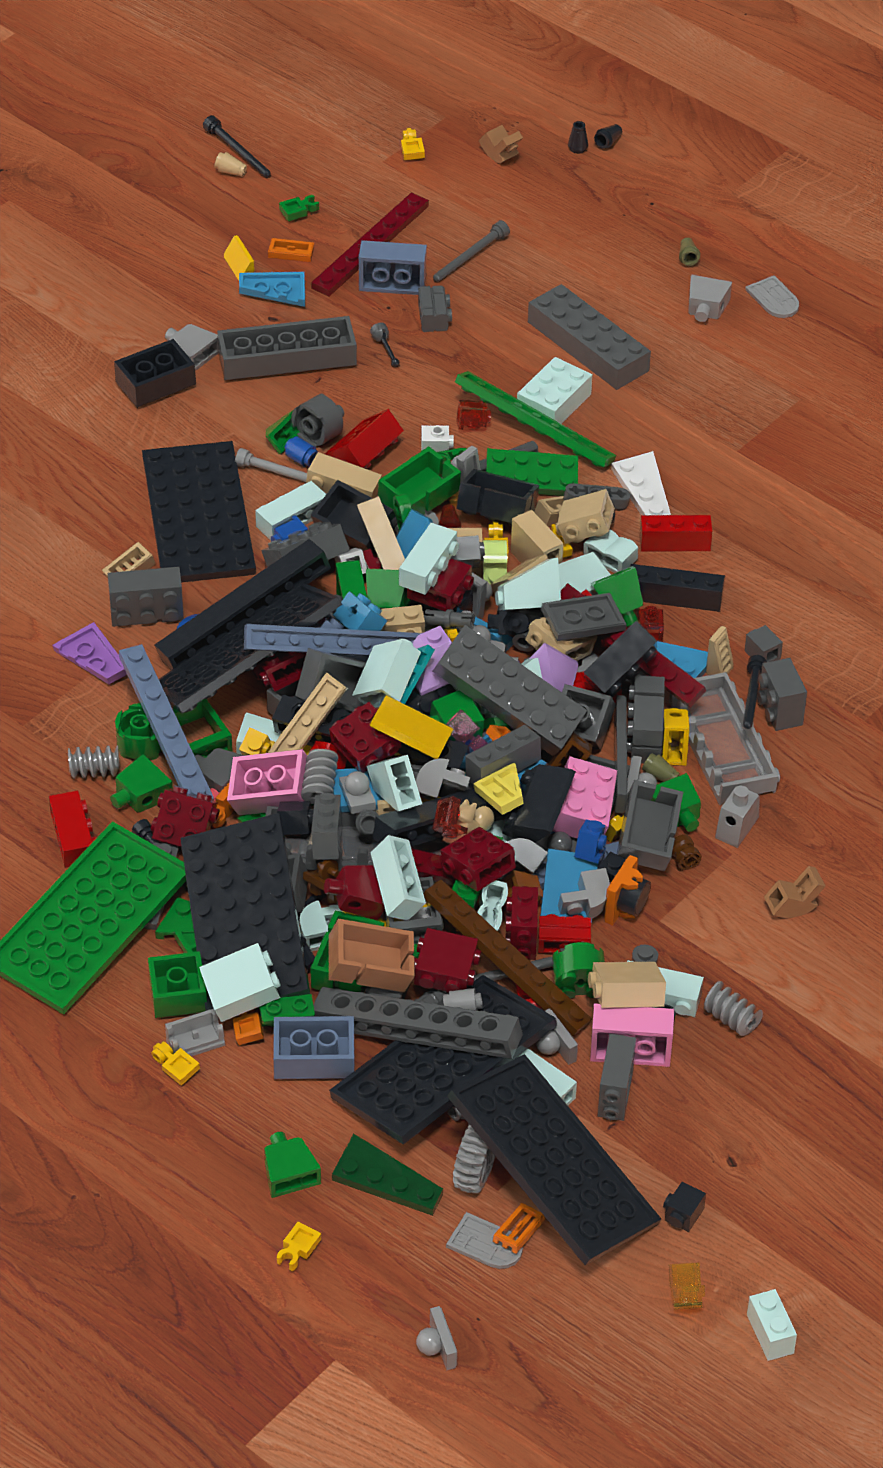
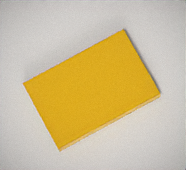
M387 695L370 723L371 727L434 759L439 758L453 731V728Z

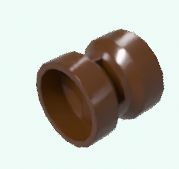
M682 834L675 837L672 856L676 857V862L680 869H692L701 861L702 856L700 852L694 847V842L689 835Z

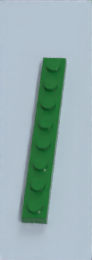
M466 371L457 375L455 383L460 385L462 390L478 395L481 401L489 404L492 403L502 413L511 414L516 417L518 422L534 427L537 433L550 436L554 439L555 443L571 448L572 452L578 456H585L595 466L605 467L615 461L617 455L473 373Z

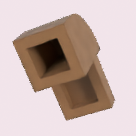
M503 125L486 132L479 140V143L487 156L496 163H502L519 154L517 150L519 147L518 143L523 137L519 131L508 135Z
M808 866L794 883L778 880L764 898L773 916L793 918L805 915L817 907L818 904L815 898L826 886L816 867Z

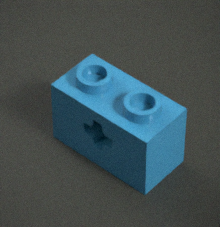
M350 591L342 600V605L333 614L345 627L352 630L381 631L387 622L381 615L382 610L371 603L370 599L361 593L356 596Z

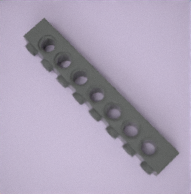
M322 987L314 1003L315 1017L354 1016V1034L510 1059L513 1058L523 1035L519 1018L511 1015L371 995L363 992L345 991L338 988Z

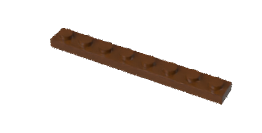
M442 879L425 890L423 893L424 898L464 936L477 938V948L544 1010H552L572 1036H575L590 1023L592 1018Z

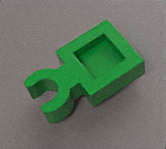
M308 195L304 200L296 197L279 202V210L287 221H292L307 216V211H318L319 202H315L314 195Z

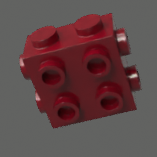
M450 558L446 570L440 572L434 587L431 586L426 594L407 588V598L442 611L447 609L453 610L456 605H460L463 594L466 590H470L473 585L472 566Z
M277 651L273 656L263 658L257 662V666L252 669L258 680L261 679L265 687L269 686L275 692L300 679L306 653Z
M370 702L355 708L350 715L343 720L336 721L329 728L331 742L362 773L368 771V765L381 762L388 756H393L401 748V741L370 726L379 708H375Z
M176 785L173 786V789H165L164 793L161 792L158 798L157 807L160 808L158 817H154L151 824L152 838L181 846L180 838L211 830L212 823H216L219 816L218 802L211 800V795L197 792V796L187 793V788Z
M477 827L441 849V865L445 873L455 877L464 885L478 892L516 868L514 847L509 843L502 841L483 828Z
M512 886V897H507L506 912L511 913H506L505 929L506 932L510 933H505V939L528 960H536L538 887Z
M427 928L425 937H420L416 952L420 953L419 958L414 957V984L424 988L447 991L448 993L449 991L467 989L468 985L473 986L476 971L472 970L473 965L478 966L481 957V950L477 949L478 939Z

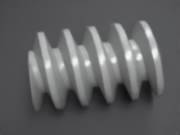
M116 745L114 752L111 751L110 746H106L104 753H102L99 746H96L94 753L91 752L90 747H86L84 754H82L80 747H76L74 754L68 748L69 772L72 778L75 779L77 777L78 771H80L83 778L87 777L88 771L95 778L98 770H100L102 777H106L108 770L115 777L119 769L118 745Z
M313 749L308 753L301 791L303 800L314 804L315 795L323 793L334 794L336 762L339 759L338 754L334 751Z
M718 981L709 991L705 999L704 1009L708 1013H712L715 1018L720 1019L723 1024H728L730 1029L736 1030L738 1035H748L761 1022L763 1011L759 1010L754 1014L756 1009L754 1004L746 1008L748 1003L746 998L738 1002L739 993L736 992L731 995L732 989L730 987L723 989L724 983Z

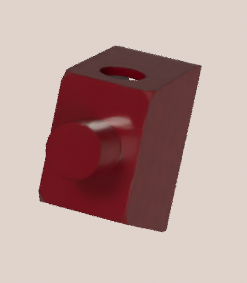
M346 865L342 867L336 879L327 878L325 880L324 892L337 896L338 908L341 911L378 920L384 912L385 906L374 865Z

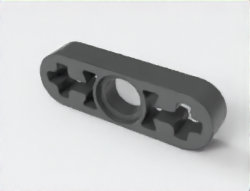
M573 483L566 486L563 499L569 500L607 489L615 509H625L628 507L631 494L628 490L621 487Z

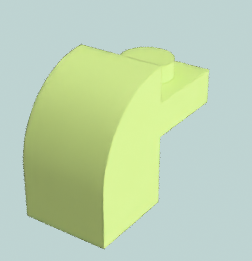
M507 540L482 541L484 542L485 549L483 579L490 584L507 573Z

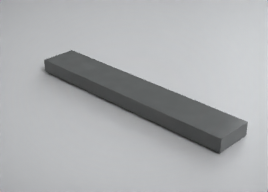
M621 695L616 696L614 711L615 770H617L615 813H624L628 795L626 698Z

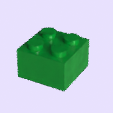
M200 951L148 958L149 980L155 1018L206 1011V987L199 968L202 966Z

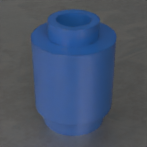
M298 436L289 439L285 444V455L304 467H310L318 453L315 446Z

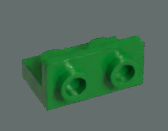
M312 994L278 998L259 1006L262 1027H274V1017H315Z

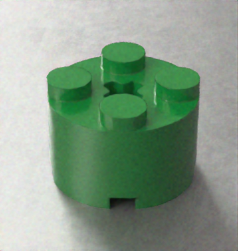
M132 704L123 713L121 710L115 719L116 741L121 756L137 759L144 754L149 760L157 759L162 749L141 704Z
M577 942L565 945V950L558 953V950L554 952L552 962L555 985L570 999L574 998L575 995H586L589 998H594L593 989L589 988L588 974L593 972V962H605L604 951L601 948L600 950L595 949L594 944Z

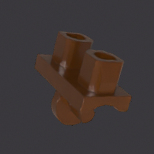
M326 859L323 862H319L317 869L313 872H303V879L310 883L311 893L320 896L326 894L324 892L325 880L327 878L336 879L339 874L338 863L333 859ZM328 894L327 901L333 905L338 904L337 896Z

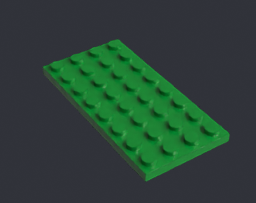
M112 821L0 940V976L60 1013L65 1014L187 881L184 862Z

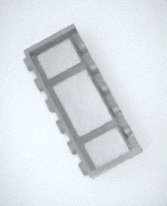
M726 672L694 678L705 686L706 692L691 708L670 693L669 703L672 708L688 710V742L719 806L727 800L734 788L740 785L747 787L748 790L757 794L770 791L776 792L777 782L780 781L779 771L777 768H774L768 750H765L759 732H756L754 725L750 729L743 727L744 701L742 698H739L735 683L730 681Z

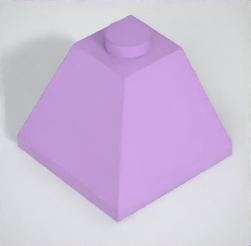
M441 626L418 635L413 642V646L416 649L425 645H430L435 649L415 685L421 696L449 684L432 672L452 643Z
M546 643L529 658L539 659L542 679L559 691H563L565 684L574 685L579 665L576 660Z

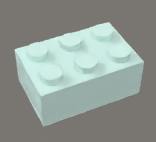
M554 357L517 393V399L562 424L591 395L592 374Z

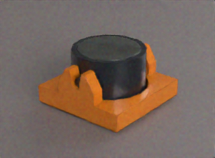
M632 855L627 857L607 888L604 920L605 923L612 926L619 916L625 919L637 917L647 902L651 882L643 879L642 874L637 870V857Z

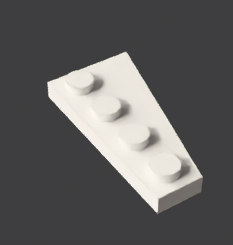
M653 451L612 463V472L622 487L630 492V499L640 515H671Z

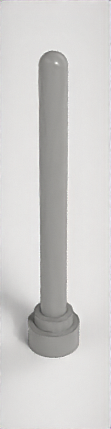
M240 448L237 452L235 462H237L239 467L255 466L306 482L307 473L254 457L249 450Z

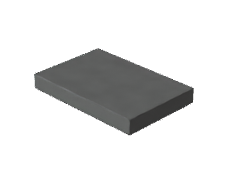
M610 593L542 603L541 610L557 641L626 630V622Z

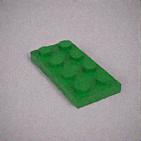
M487 448L486 472L540 485L538 494L564 496L565 488L568 484H578V456Z

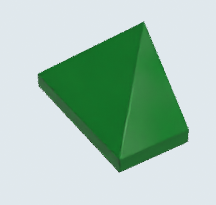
M293 410L266 429V438L278 454L285 450V444L289 439L298 436L299 430L297 426L293 427L292 424Z

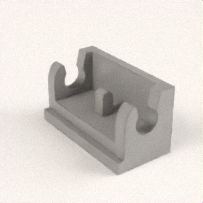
M214 1009L165 1024L166 1042L174 1053L181 1048L190 1056H194L225 1046L223 1025L218 1023V1015Z

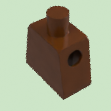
M573 732L562 749L555 756H552L548 766L557 767L561 765L564 768L569 756L586 761L592 753V745Z

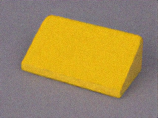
M234 236L224 253V258L239 280V273L254 272V260L239 236Z

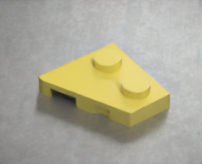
M515 763L473 783L475 792L502 815L524 804Z

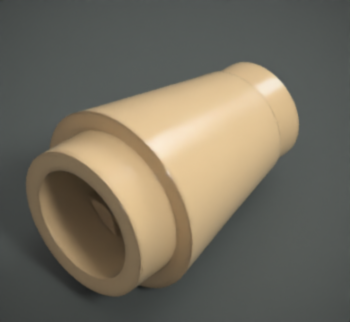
M220 152L216 158L214 168L218 169V172L243 177L246 173L247 165L227 152Z

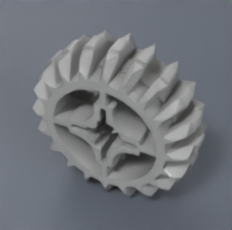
M469 1124L456 1156L453 1183L461 1191L478 1194L484 1188L496 1156Z

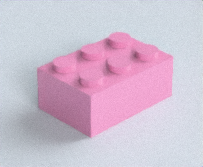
M301 749L233 757L227 801L238 815L266 813L267 806L279 807L280 802L305 801L301 797V791L303 788L305 765L307 763L306 753Z
M569 756L564 768L573 769L576 773L552 831L565 832L569 836L578 839L579 830L587 819L590 821H600L604 824L605 835L609 827L617 770Z
M594 1003L590 1061L604 1062L609 1035L617 1034L636 1037L635 1065L670 1067L674 1009L663 1007L601 1008L600 1004Z

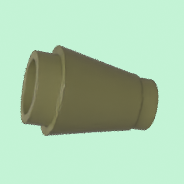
M688 237L681 240L679 252L680 261L687 266L695 265L700 259V251L693 240Z
M651 753L642 767L643 771L652 774L657 780L662 782L680 776V773L659 754L656 756Z

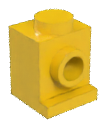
M249 727L239 751L245 756L265 754L269 752L275 742L271 741L268 735Z

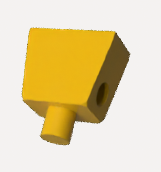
M678 708L664 709L662 757L670 765L687 766L689 740L688 710ZM672 740H677L679 746L671 747Z

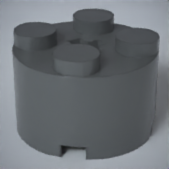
M319 394L293 410L292 424L293 427L297 426L299 430L298 437L315 447L320 446L341 434L344 410L324 394Z

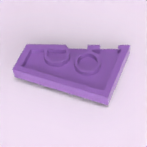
M94 622L52 645L55 652L107 684H111L127 675L119 654Z

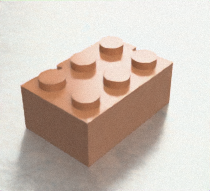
M338 919L329 934V980L351 984L353 980H357V985L405 992L414 978V956H412L414 952V932Z

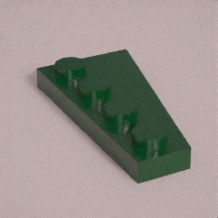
M354 1133L332 1173V1181L432 1216L443 1196V1188Z

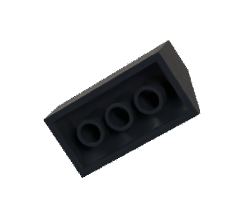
M630 564V567L636 568L643 602L720 612L725 575Z

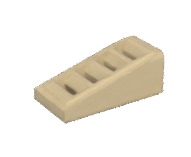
M563 496L540 499L534 513L547 526L556 524L559 519V511H561L563 501L565 500Z
M137 542L106 566L102 572L108 577V573L114 571L123 572L121 569L123 566L127 568L125 571L146 570L153 567L156 563L153 555Z
M721 626L709 639L706 674L708 675L724 672L728 675L733 669L727 629L724 626Z

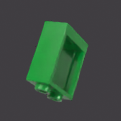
M359 560L336 563V595L341 596L342 600L349 591L356 596L361 593L367 597Z
M204 698L198 702L197 707L190 712L181 713L173 709L180 726L205 717L215 732L212 735L189 743L194 756L201 755L206 758L217 748L233 751L232 734L207 699Z

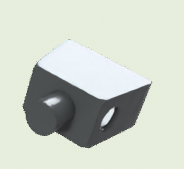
M217 748L206 758L201 755H196L195 758L209 788H214L220 793L230 782L233 757L245 755Z

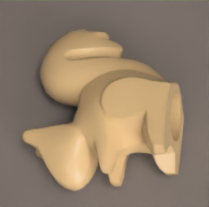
M465 799L454 812L455 820L448 824L453 828L451 836L444 837L443 841L451 844L477 827H481L486 831L489 830L494 822L493 811L486 806L476 809V803L470 805L468 799Z

